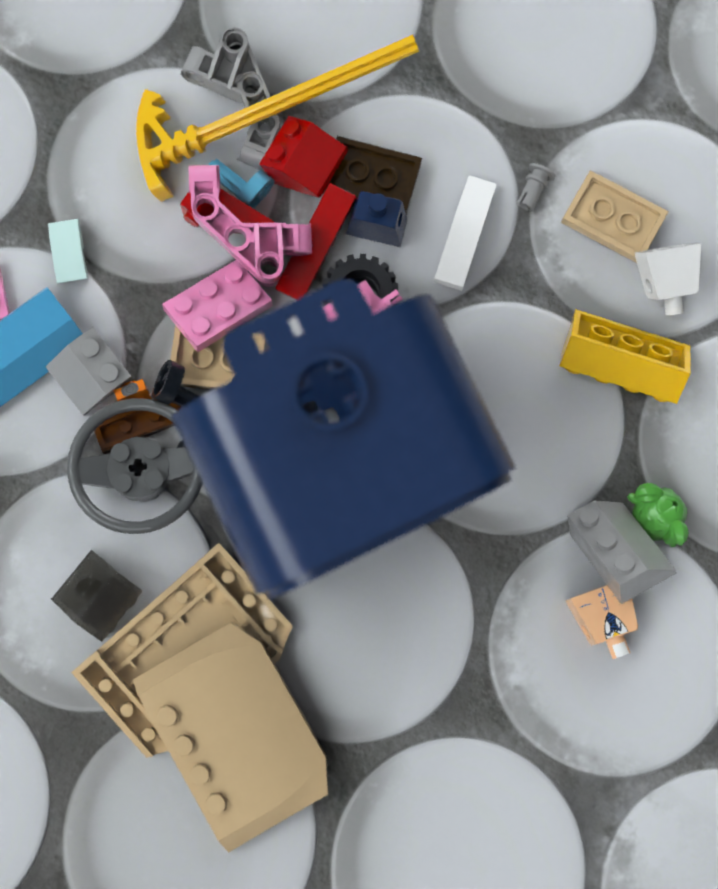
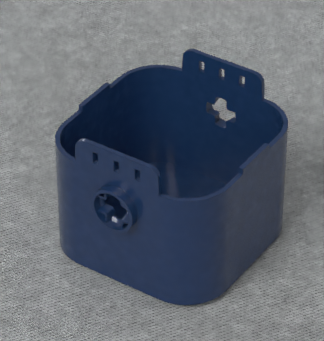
M348 279L335 281L228 332L223 340V350L233 371V379L202 395L171 415L173 423L256 595L265 592L268 599L306 584L512 481L509 472L517 468L432 295H419L373 314L358 284ZM330 301L337 317L329 320L322 303ZM296 317L303 331L302 334L296 337L288 322V319ZM260 332L269 348L262 353L253 337ZM315 401L319 411L309 415L304 410L303 405ZM332 407L336 411L339 421L330 422L324 410Z

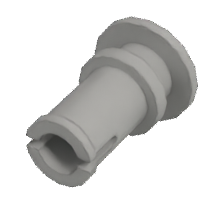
M537 163L529 164L528 169L532 173L527 175V184L519 200L516 202L520 208L526 211L529 209L530 212L534 211L543 189H547L549 185L547 180L552 181L556 177L552 170Z

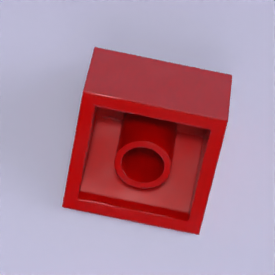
M288 116L259 164L266 174L274 179V184L320 198L348 152V148L314 123Z

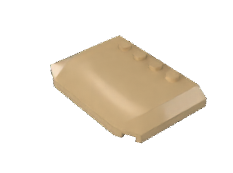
M218 543L71 673L142 754L149 758L166 752L168 749L140 701L133 679L231 622H234L239 628L262 641L273 662L276 663L280 660L293 626L264 593L256 595L246 572L223 546Z
M234 622L227 624L133 679L140 701L217 840L228 853L328 795L327 757L263 642L239 628Z

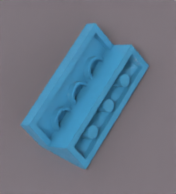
M48 287L0 320V407L47 374L49 371L45 366L68 344L83 334Z

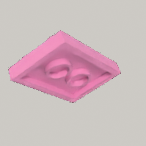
M235 260L162 305L165 313L197 352H200L227 335L231 330L271 308L272 299L251 274Z

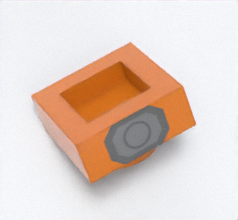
M143 379L126 382L120 388L114 390L117 401L131 398L152 399Z

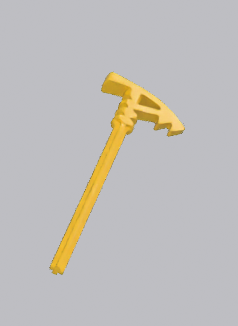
M410 35L208 125L197 127L195 124L187 127L186 134L182 130L176 131L174 139L162 126L164 122L171 119L164 109L159 108V106L166 103V100L160 94L145 89L137 114L136 138L141 166L150 192L161 202L174 197L160 173L162 170L170 167V161L178 164L182 162L183 155L190 159L195 156V150L200 154L206 152V145L418 53L419 48L414 35ZM152 131H154L162 141L160 145L154 148L152 146L151 139Z

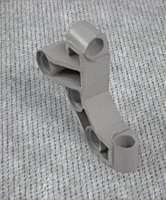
M236 27L227 29L221 36L214 54L201 47L192 46L180 73L185 80L242 103L244 108L270 97L249 45L247 35L242 29ZM249 85L259 87V90L253 94L244 91ZM277 114L250 125L240 157L236 160L264 171L259 163L280 131V122ZM267 122L275 126L269 132L259 129L263 123Z

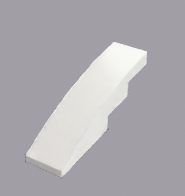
M468 176L433 282L460 291L463 290L497 184Z

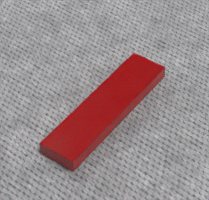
M329 183L309 222L311 223L312 254L291 256L275 287L276 291L294 300L308 294L357 199L356 195Z

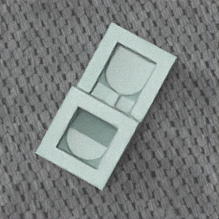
M79 219L48 223L57 283L87 279L88 273L83 253L84 244Z

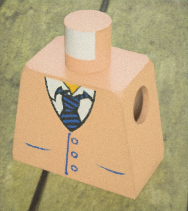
M606 585L566 600L567 606L591 646L606 641L612 659L630 653L624 635L638 630L633 599L621 604Z

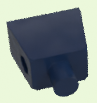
M360 192L353 205L346 235L401 247L407 223L403 202L382 194Z

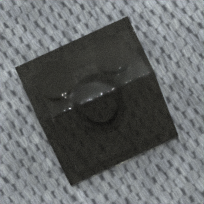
M90 550L51 600L75 624L102 642L115 629L118 621L126 611L136 603L137 598L143 591L98 554Z

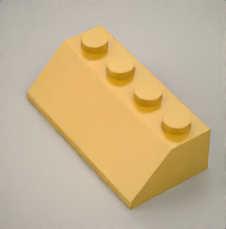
M575 309L559 366L573 374L581 373L588 375L601 383L616 384L632 393L640 392L650 395L660 402L677 404L691 374L690 345Z

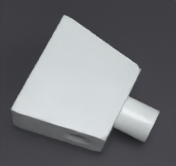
M685 243L635 252L636 262L647 298L654 300L664 299L665 315L684 313L682 296L696 294L699 291L701 243Z

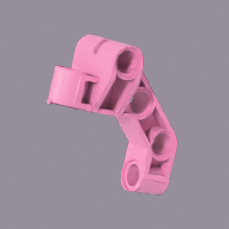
M189 165V192L191 193L193 218L250 272L260 285L271 287L279 282L284 266L283 255L305 256L312 254L311 223L307 225L242 223L219 201V165ZM209 203L213 206L214 212L210 216H201L197 212L199 205ZM233 233H241L244 235L246 242L242 246L235 247L230 244L228 239ZM267 264L272 265L276 269V273L272 275L265 274L261 267Z

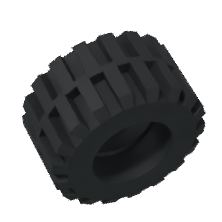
M353 254L348 255L346 262L339 259L335 262L336 268L330 267L327 271V278L323 280V287L341 279H348L357 284L366 280L381 299L395 289L399 290L398 283H395L396 276L394 272L389 273V266L385 262L381 265L378 264L379 258L372 256L371 260L366 259V254H360V258L354 259ZM330 301L324 302L323 307L330 303Z

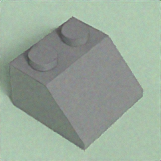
M91 327L68 344L45 366L83 416L111 396L115 389L132 380L129 372L94 327Z

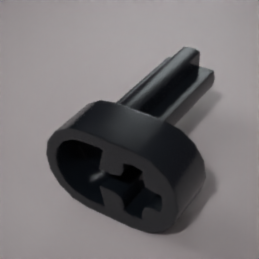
M171 359L163 364L152 390L153 399L167 405L174 403L183 408L201 396L181 387L185 374L184 366Z

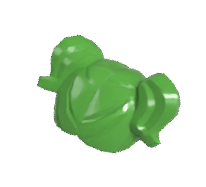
M644 483L637 488L635 493H630L627 496L628 500L635 504L632 515L653 541L664 540L670 547H675L676 544L682 546L686 542L689 534L685 524L688 514L687 507L681 497L672 489L660 488L653 483Z

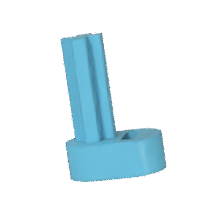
M218 159L212 160L209 165H219L220 184L237 196V199L253 209L267 196L274 185V179L262 170L256 172L246 182Z

